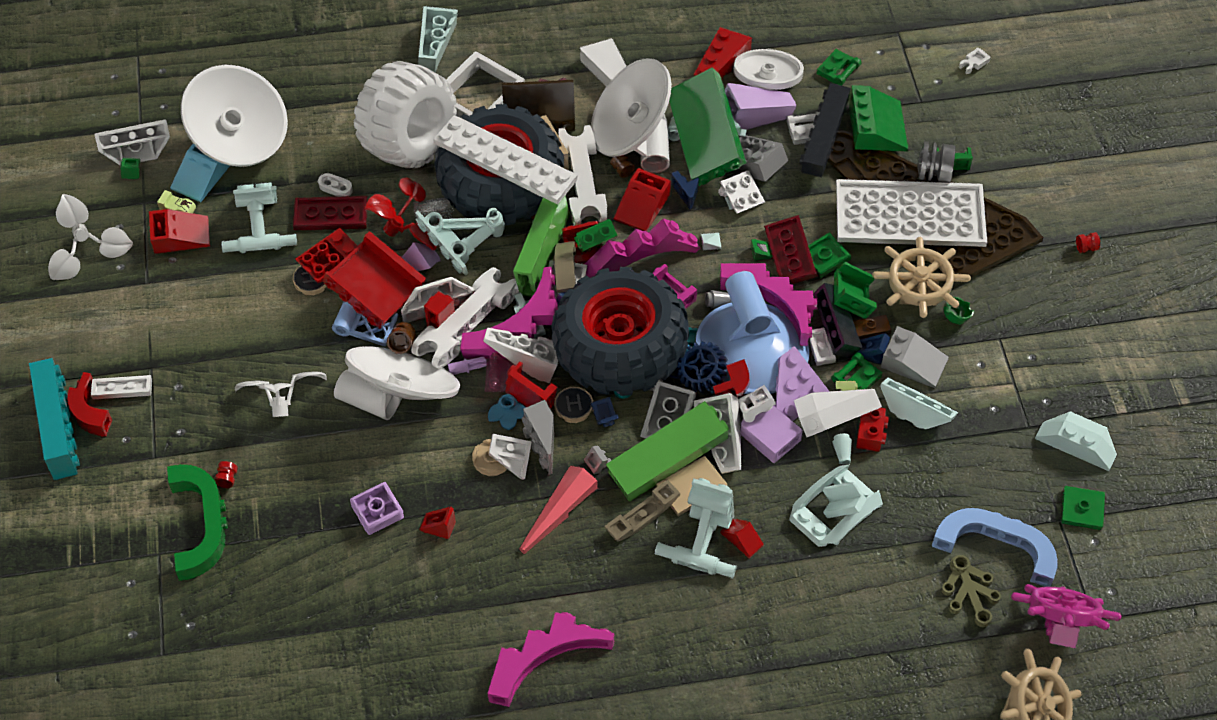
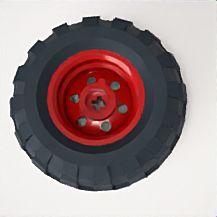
M495 104L496 108L486 109L485 106L475 108L472 115L463 114L460 116V118L564 168V154L559 149L562 145L555 132H552L545 120L537 114L532 116L528 109L517 106L514 110L508 109L507 104ZM440 146L435 153L436 178L442 195L451 206L466 218H486L488 210L496 208L502 214L504 226L515 224L516 220L520 218L528 220L537 213L543 197Z
M620 267V271L609 272V268L598 270L596 276L592 278L586 275L578 280L574 288L568 289L560 300L558 310L553 315L551 325L553 347L563 369L569 372L571 377L585 388L592 386L597 393L609 395L610 391H616L620 393V396L632 395L633 390L642 388L645 392L654 388L658 380L665 381L672 374L679 363L678 359L684 357L688 346L689 324L687 311L681 299L677 298V293L664 280L659 281L653 273L645 270L641 273H635L632 267Z

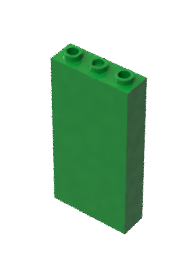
M710 68L672 87L669 102L691 180L699 178V186L705 185L709 181L722 177L725 173L739 169L742 165L746 164L720 74L714 68Z

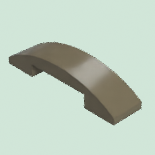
M575 241L556 244L555 276L557 293L567 292L568 289H573L576 284Z
M667 479L652 491L650 497L623 517L621 514L605 525V529L617 542L626 539L659 517L680 496V492Z

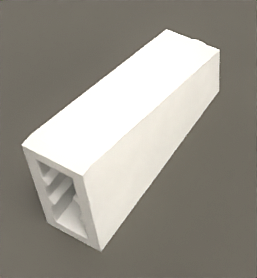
M613 39L580 47L581 62L606 87L626 67Z

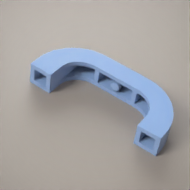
M966 508L955 511L940 523L932 547L952 553L954 544L961 535L969 532L986 535L1027 551L1034 562V571L1030 581L1045 587H1051L1057 570V555L1050 540L1038 529L1022 523L1020 520L1010 519L1000 513L979 508Z

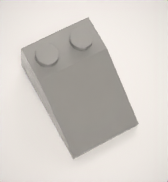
M897 326L883 355L881 368L935 388L949 357L916 333Z
M658 381L640 437L648 438L692 410L697 393Z

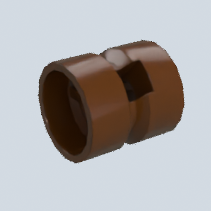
M406 322L395 325L387 338L388 348L396 354L406 353L416 338L415 328Z

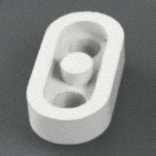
M326 173L318 179L319 188L324 192L337 197L350 196L352 194V184L344 178Z

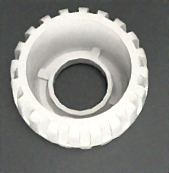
M403 61L387 63L382 66V69H377L370 79H367L362 92L359 93L358 103L354 109V114L356 115L354 128L357 129L356 136L363 148L379 159L405 168L421 167L434 159L439 146L434 144L433 139L448 121L457 114V109L454 107L456 105V97L453 94V88L444 77L424 66Z

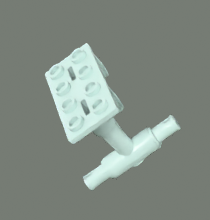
M272 183L256 184V188H254V185L251 184L237 186V190H233L236 207L247 206V211L250 212L252 236H243L238 238V240L222 241L223 253L232 251L246 253V251L274 248L279 250L283 246L297 245L296 234L282 236L277 233L265 234L262 210L266 204L277 203L276 186H272Z
M496 208L489 209L486 218L442 219L441 215L436 212H432L424 218L419 211L415 212L417 216L415 220L419 228L423 232H428L427 234L431 242L435 246L439 245L443 256L447 260L451 258L456 271L459 274L463 272L465 276L468 274L465 263L468 261L469 255L475 251L474 248L491 234L494 237H500L504 231L505 223L503 222L502 214ZM456 229H477L469 237L462 240L452 231Z
M703 478L693 479L688 497V504L692 505L689 517L700 520L692 549L682 546L672 547L658 542L655 555L672 559V562L675 564H681L710 575L718 573L733 579L736 572L735 565L720 562L718 557L705 554L712 533L716 530L717 525L728 529L731 521L734 519L733 491L723 484L717 486Z

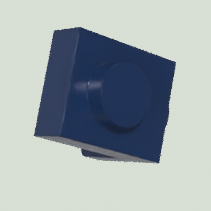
M610 397L590 403L597 425L603 424L604 427L615 424L614 420L618 419V415L615 414Z

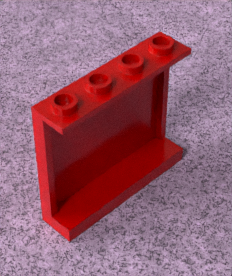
M370 231L364 236L363 241L330 273L328 271L325 272L323 279L328 289L335 291L344 302H348L357 313L362 314L371 325L379 329L405 305L416 287L423 286L426 281L422 274Z

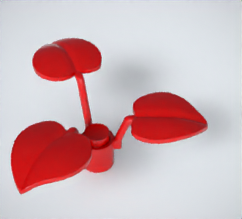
M402 178L399 181L400 190L409 196V199L398 215H396L395 208L392 207V202L387 197L375 194L369 198L364 209L370 210L388 220L383 228L388 236L395 237L399 231L403 233L404 230L409 228L411 234L416 239L435 251L436 246L429 239L428 232H423L415 223L404 226V220L401 217L412 199L422 202L426 198V192L418 182L410 178Z

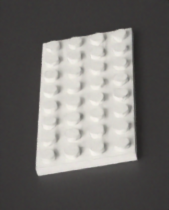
M836 180L837 242L916 244V238L922 237L924 245L986 247L987 245L983 184Z

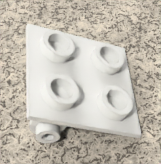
M749 170L720 182L722 187L719 189V195L728 196L736 214L765 203Z

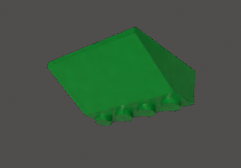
M852 85L848 104L855 149L908 152L901 101L870 86Z

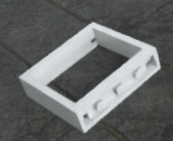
M476 51L446 79L447 83L453 88V93L479 68L505 83L525 82L524 78ZM503 95L488 109L496 108L495 104H503ZM456 103L454 105L457 109L456 116L460 117L463 114L472 115V111Z

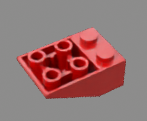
M638 168L627 186L614 220L641 231H648L670 195L671 180Z
M170 209L149 211L150 241L155 254L210 247L208 216Z
M338 228L295 260L317 283L323 282L325 272L328 271L330 273L358 245L341 228Z

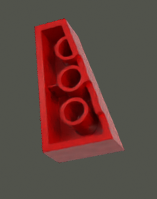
M720 27L697 67L694 76L714 68L720 74L722 80L726 74L732 71L736 58L742 53L751 51L752 37Z

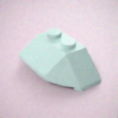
M890 378L881 383L880 387L890 411L896 414L898 418L912 422L918 428L929 429L951 422L958 413L946 405Z
M1067 412L1043 422L1035 439L1107 471L1110 470L1117 455L1107 427L1073 412Z

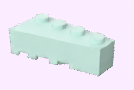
M424 6L418 65L436 72L457 24L458 10Z

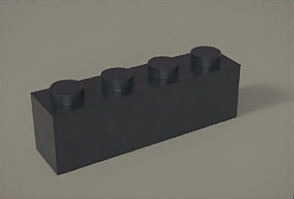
M823 283L813 295L814 298H817V307L833 355L852 358L862 348L851 313L834 304V285Z

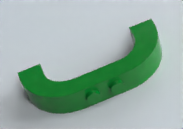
M186 464L167 466L168 484L171 492L193 491L200 494L203 499L205 537L201 544L190 551L174 553L175 570L179 581L204 574L218 562L225 547L224 529H228L226 517H223V512L226 511L224 499L221 500L217 485L211 475L196 466Z

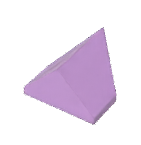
M415 242L402 256L417 271L429 269L436 262L440 261L436 251H433L425 244Z

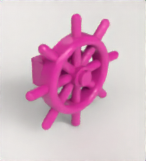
M1027 584L1024 589L1031 595L1016 592L1011 595L1012 600L1029 604V615H1040L1046 618V635L1049 636V641L1052 644L1076 648L1080 630L1079 626H1097L1107 630L1110 625L1102 620V618L1119 621L1122 618L1118 612L1103 610L1102 605L1104 602L1101 598L1094 599L1081 592L1066 589L1063 586L1060 588H1036Z

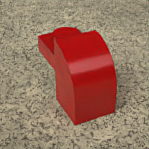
M745 359L726 365L731 380L713 386L716 396L735 391L738 398L747 391L750 385V374Z

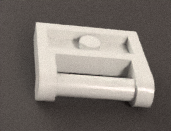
M818 111L815 114L787 116V125L794 145L810 141V129L815 127L813 123L795 126V124L814 121L815 115H819Z
M765 385L738 399L739 410L742 411L744 420L749 423L754 421L756 415L761 412H767L776 405ZM753 403L754 406L748 408V404Z

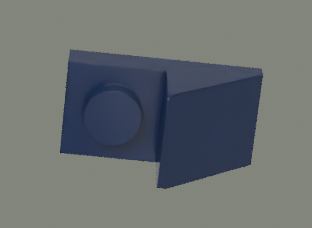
M678 171L671 173V185L689 209L693 208L699 189V178L687 182V179L681 176Z
M884 333L861 339L862 348L858 353L862 354L864 359L869 362L882 364L883 355L888 347L890 337Z

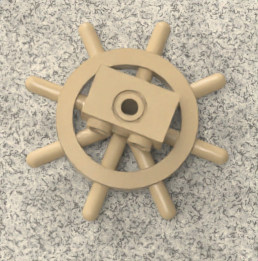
M922 237L916 238V248L906 250L900 254L890 246L885 247V253L894 259L890 272L875 271L872 277L874 279H889L890 287L895 293L887 299L889 306L898 300L899 304L919 306L922 318L927 316V306L937 305V303L943 300L954 308L959 306V302L950 295L953 283L969 282L971 277L968 274H954L948 260L955 255V249L951 248L941 255L934 250L924 248ZM917 260V267L912 265L910 261ZM924 261L930 262L932 264L927 267L925 266ZM903 266L909 272H898V270ZM939 268L943 274L933 272ZM939 281H945L942 288L939 286Z
M1030 649L1024 650L1027 669L1019 673L1016 678L1007 671L1002 673V678L1011 685V689L1000 718L1002 720H1050V718L1053 720H1072V700L1080 698L1081 691L1077 689L1069 691L1064 680L1057 674L1062 662L1061 658L1055 657L1050 669L1036 667L1032 651ZM1039 678L1045 681L1043 689L1041 688ZM1051 690H1053L1055 696L1053 697L1050 695ZM1055 705L1058 707V712L1054 710Z

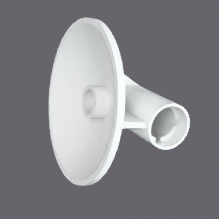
M646 58L635 61L622 69L604 89L596 104L591 120L596 149L606 156L617 157L634 150L641 154V167L643 170L650 173L663 172L670 165L668 125L664 113L671 95V77L668 69L661 62Z
M235 65L214 66L196 75L184 91L181 101L183 126L193 144L211 159L230 166H252L270 158L281 146L287 132L285 105L271 83L258 73Z
M356 347L346 353L345 363L348 366V370H345L338 378L334 389V397L385 420H389L396 412L402 398L430 400L453 397L458 393L460 383L454 375L444 368L438 369L432 365V362L408 353L396 354L386 348Z

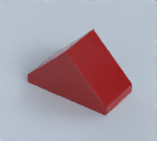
M447 507L426 513L419 530L449 539L456 523L454 508Z
M733 519L728 529L723 528L720 531L725 538L749 559L764 546L750 521Z

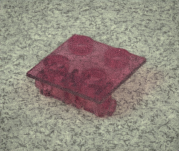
M494 352L490 358H487L485 392H506L507 372L515 364L508 359H502L499 353Z

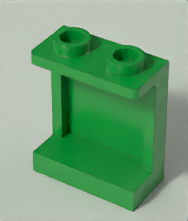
M608 219L578 232L574 240L582 255L603 246L608 240L614 241L618 235L611 219Z
M843 262L834 272V304L866 319L877 308L876 302L869 299V286L875 279L871 274L847 262Z

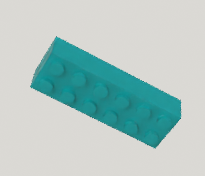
M53 358L29 363L44 461L54 480L77 475V466H80L78 456L77 454L75 455L74 451L77 450L75 439L72 438V434H74L72 422H69L71 412L66 404L68 400L66 390L64 391V386H66L64 375H61L59 364L55 365Z

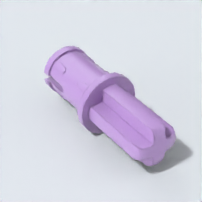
M485 357L470 360L464 358L463 361L448 364V369L452 375L464 372L469 373V370L485 367L487 364Z

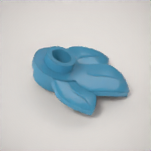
M505 394L499 399L498 404L490 408L488 420L490 422L500 420V424L504 429L511 430L515 427L517 419L524 417L523 409L525 407L517 403L514 396Z

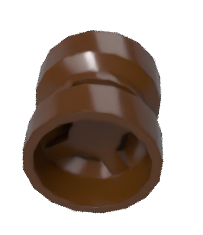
M626 155L611 159L610 164L614 169H617L620 177L625 178L633 173L635 166L631 161H628Z

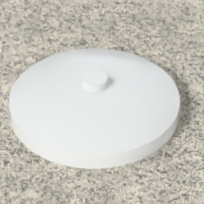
M757 49L747 51L739 55L734 62L735 76L743 83L752 87L768 90L786 89L795 86L803 78L804 67L801 61L791 54L778 50Z

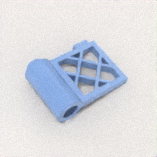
M343 301L332 330L340 336L351 335L386 347L387 338L395 326L398 313L392 317L391 322L385 324L381 329L377 327L371 329L368 320L362 314L357 313L348 302ZM364 324L368 331L363 333L356 331L358 326ZM383 330L385 337L384 339L377 338L374 333Z

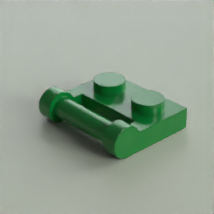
M835 49L819 66L816 74L834 84L842 86L846 82V78L856 68L861 66L862 61L857 57L853 58ZM846 64L849 65L841 75H837Z
M857 352L852 356V360L831 376V379L835 384L836 381H846L843 378L858 365L861 368L847 381H856L858 390L869 389L882 377L883 372Z

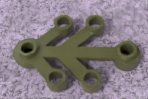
M957 555L950 562L952 573L941 589L944 595L951 596L954 593V584L959 576L961 577L963 584L955 599L950 602L949 611L953 614L960 613L962 602L968 594L976 613L974 617L975 623L979 627H987L991 623L992 614L989 610L982 607L977 592L986 596L992 604H997L1000 601L1001 593L998 590H991L985 587L990 586L993 582V575L990 572H983L971 566L966 556ZM969 574L979 578L981 584L971 580ZM984 577H988L990 581L984 580ZM945 587H950L952 590L947 591ZM991 595H996L998 598L993 599ZM952 605H957L959 608L955 609ZM979 618H984L986 622L980 621Z

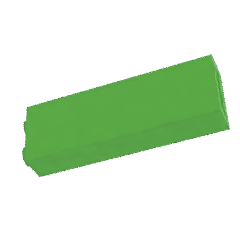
M566 196L562 198L558 205L545 198L541 201L513 270L519 293L521 292L522 296L532 297L541 281L544 267H549V261H552L554 258L556 244L560 242L562 237V228L566 227L570 217Z
M704 401L606 464L608 473L629 502L654 487L656 483L674 474L728 439L729 428L723 420L720 421L718 419L717 411L712 405L709 406Z

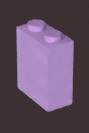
M775 406L767 412H761L756 415L753 422L749 423L744 419L741 422V436L773 463L777 462L798 444L802 438L803 430Z

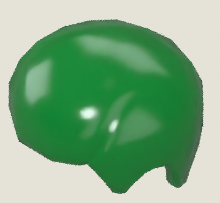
M954 296L953 298L959 302V306L954 308L946 302L943 307L944 315L951 323H965L972 317L974 310L970 309V302L963 301V299Z

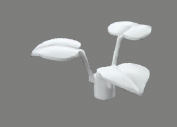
M62 194L56 209V219L64 227H73V246L70 254L68 251L60 249L51 256L48 266L49 276L52 280H66L78 274L80 262L76 257H73L77 241L82 242L88 237L92 238L96 242L101 243L99 247L100 253L109 258L125 254L130 250L133 242L124 231L116 227L103 231L101 235L102 240L88 233L86 226L80 224L88 219L86 206L77 198Z
M322 372L299 373L292 375L291 384L277 383L273 385L267 381H246L236 384L235 392L245 386H259L260 389H265L270 406H272L273 417L288 416V405H291L290 399L295 381L306 376H317L327 380V376ZM290 387L287 400H285V396L280 397L279 390ZM270 391L276 393V397H273V399Z

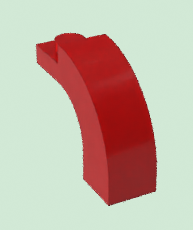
M83 372L81 379L77 381L76 388L69 387L67 395L69 408L76 423L83 430L94 435L106 437L112 423V418L108 410L93 408L88 405L93 378L91 373Z

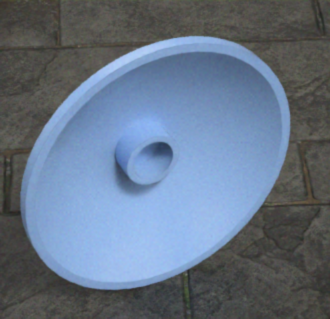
M748 271L738 272L730 276L725 282V287L732 303L714 309L703 319L698 328L695 343L700 345L701 341H704L706 344L712 342L713 345H718L720 350L724 351V356L728 359L727 365L745 359L750 374V385L744 394L752 393L763 385L766 386L770 394L776 393V377L778 376L779 367L778 358L795 346L808 363L809 344L808 346H800L798 334L786 315L778 308L765 304L754 275ZM707 355L709 361L715 362L714 356ZM727 369L724 370L727 376L721 377L723 383L731 380Z

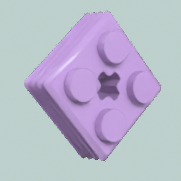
M386 482L350 499L351 506L368 535L404 518L403 510Z

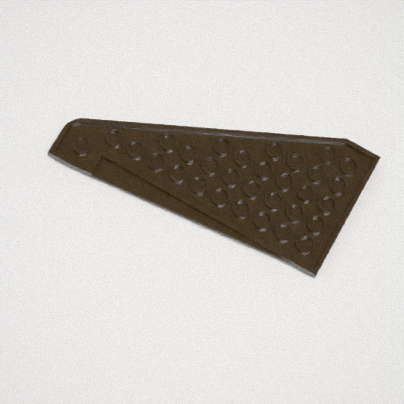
M838 130L828 162L846 180L938 182L937 174L935 173L931 181H928V172H925L924 180H920L917 164L890 151L855 149L853 134L848 131ZM984 197L987 234L986 247L924 245V248L934 250L941 255L951 248L955 249V255L948 260L954 274H968L970 277H973L1041 243L1044 237L1025 216ZM954 282V283H953V286H955V285H957V284H959V283H961V282Z

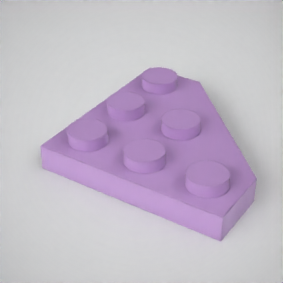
M795 346L778 358L779 367L775 388L776 405L774 406L791 421H794L798 417L795 399L810 393L830 391Z

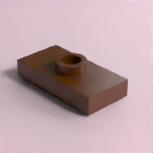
M886 315L853 321L859 339L884 333L891 334L892 329Z

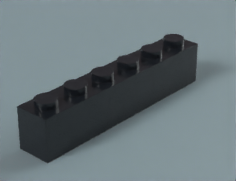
M830 83L828 90H824L822 97L824 102L819 104V115H815L813 122L815 127L810 129V141H806L804 147L805 155L802 154L799 164L802 165L801 173L818 177L823 176L849 101L851 88Z

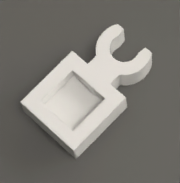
M978 47L966 55V59L960 62L959 68L967 67L965 73L969 74L972 72V68L978 70L989 63L991 57Z

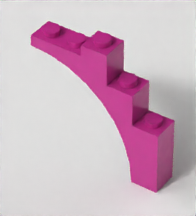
M663 218L649 232L635 229L622 243L608 240L584 265H587L586 275L592 278L596 276L598 270L609 268V272L619 271L620 267H626L648 256L671 251L696 253L700 247L695 235L683 232L675 221Z
M765 263L721 264V290H726L725 282L733 274L742 271L751 272L755 277L763 299L786 315L798 334L800 346H808V338H812V327H808V324L811 323L813 310H817V298H813V291H793V285H790L789 277H770L769 271H766Z
M544 267L539 286L529 302L514 316L491 327L492 329L509 331L514 336L526 334L528 338L534 339V334H537V325H552L553 315L558 310L555 290H553L556 285V276L553 273L552 267ZM487 329L462 333L460 350L464 358L506 359L483 342Z
M555 612L549 634L541 630H528L522 652L515 648H501L488 691L489 702L510 707L515 692L523 680L537 666L551 657L579 648H604L612 650L614 646V633L607 629H593L585 624L576 625L575 616L566 612Z

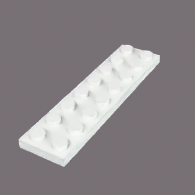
M455 115L433 139L434 144L557 205L578 180L577 174Z

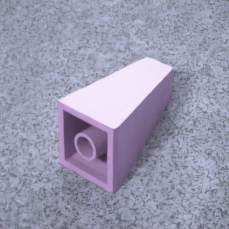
M728 83L725 89L732 116L741 127L740 129L747 130L787 119V116L792 115L796 108V103L788 92Z

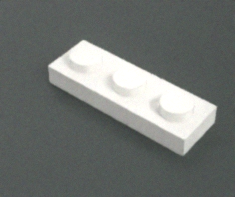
M151 375L92 379L91 397L92 399L151 396Z

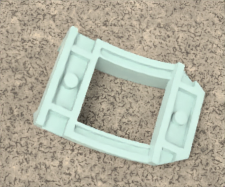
M849 465L838 466L826 474L793 504L789 521L817 546H826L830 543L838 545L848 532L872 514L876 508H880L883 505L879 490L875 493L848 470ZM856 482L867 501L859 513L846 515L832 530L805 507L823 491L824 487L830 486L832 483L838 485Z

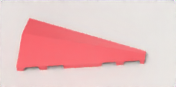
M574 466L568 468L521 545L520 551L524 554L569 517L568 513L597 489V480L584 468Z

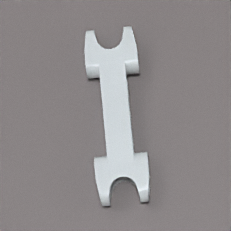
M585 125L584 132L580 136H570L565 128H560L559 138L568 151L572 172L578 176V180L574 183L576 197L568 198L572 223L574 226L580 225L582 219L587 216H594L601 223L607 220V202L605 194L596 195L589 160V155L596 154V144L590 125Z
M494 267L487 270L474 282L472 286L474 293L438 328L428 326L416 338L412 345V354L419 357L428 352H435L432 358V365L438 369L446 366L461 351L460 341L462 333L472 331L496 306L505 309L515 299L514 295L519 293L516 279H511L506 283H498L501 271Z

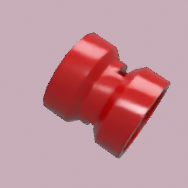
M1096 232L1090 233L1087 236L1084 234L1077 235L1076 247L1078 252L1085 253L1088 250H1099V235Z
M228 461L219 462L217 467L218 474L214 478L216 485L222 488H232L235 481L234 476L238 470L237 465Z

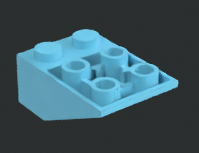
M192 144L187 150L170 188L201 202L230 165L211 159Z

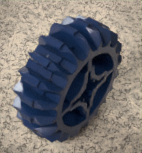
M701 341L700 345L694 342L693 348L687 346L688 351L685 352L684 357L678 359L681 363L677 365L679 370L677 375L681 378L680 382L685 384L687 389H691L694 392L699 390L700 393H704L705 389L711 392V387L716 386L718 382L723 383L721 377L727 376L724 370L727 369L726 362L728 359L724 356V351L720 350L718 345H713L712 342L706 344L704 341ZM707 355L714 356L715 362L709 361ZM690 372L696 373L698 380L692 379Z

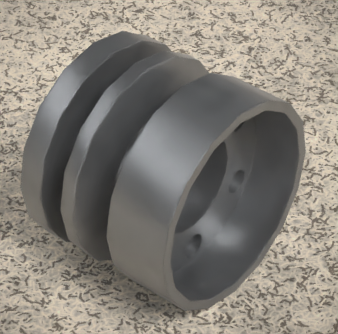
M924 141L918 159L919 179L924 180L925 172H928V181H931L933 174L937 173L938 182L950 183L954 166L955 145L943 144L939 152L937 151L936 143L933 142L932 149L928 150L929 142Z

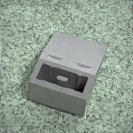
M747 135L739 138L746 164L742 165L739 169L743 172L749 170L753 179L766 181L788 162L782 143Z
M543 400L523 409L524 417H522V422L525 426L523 433L527 439L530 438L533 452L535 454L538 453L540 456L539 462L541 467L547 469L549 475H551L553 469L554 421L550 408L546 401Z

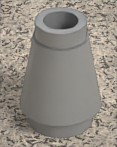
M710 290V292L705 294L706 307L711 309L732 303L727 292Z

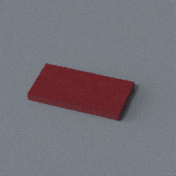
M368 197L295 198L293 230L367 229V210L364 207Z
M799 215L764 226L778 277H789L790 285L818 277Z

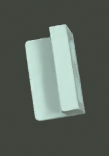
M856 482L827 486L823 489L824 494L830 501L823 512L827 518L859 513L867 501Z

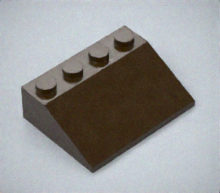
M573 80L502 83L503 104H507L508 109L515 110L519 106L528 109L532 116L536 114L540 117L546 115L556 132H559L560 128H565L566 132L575 131Z

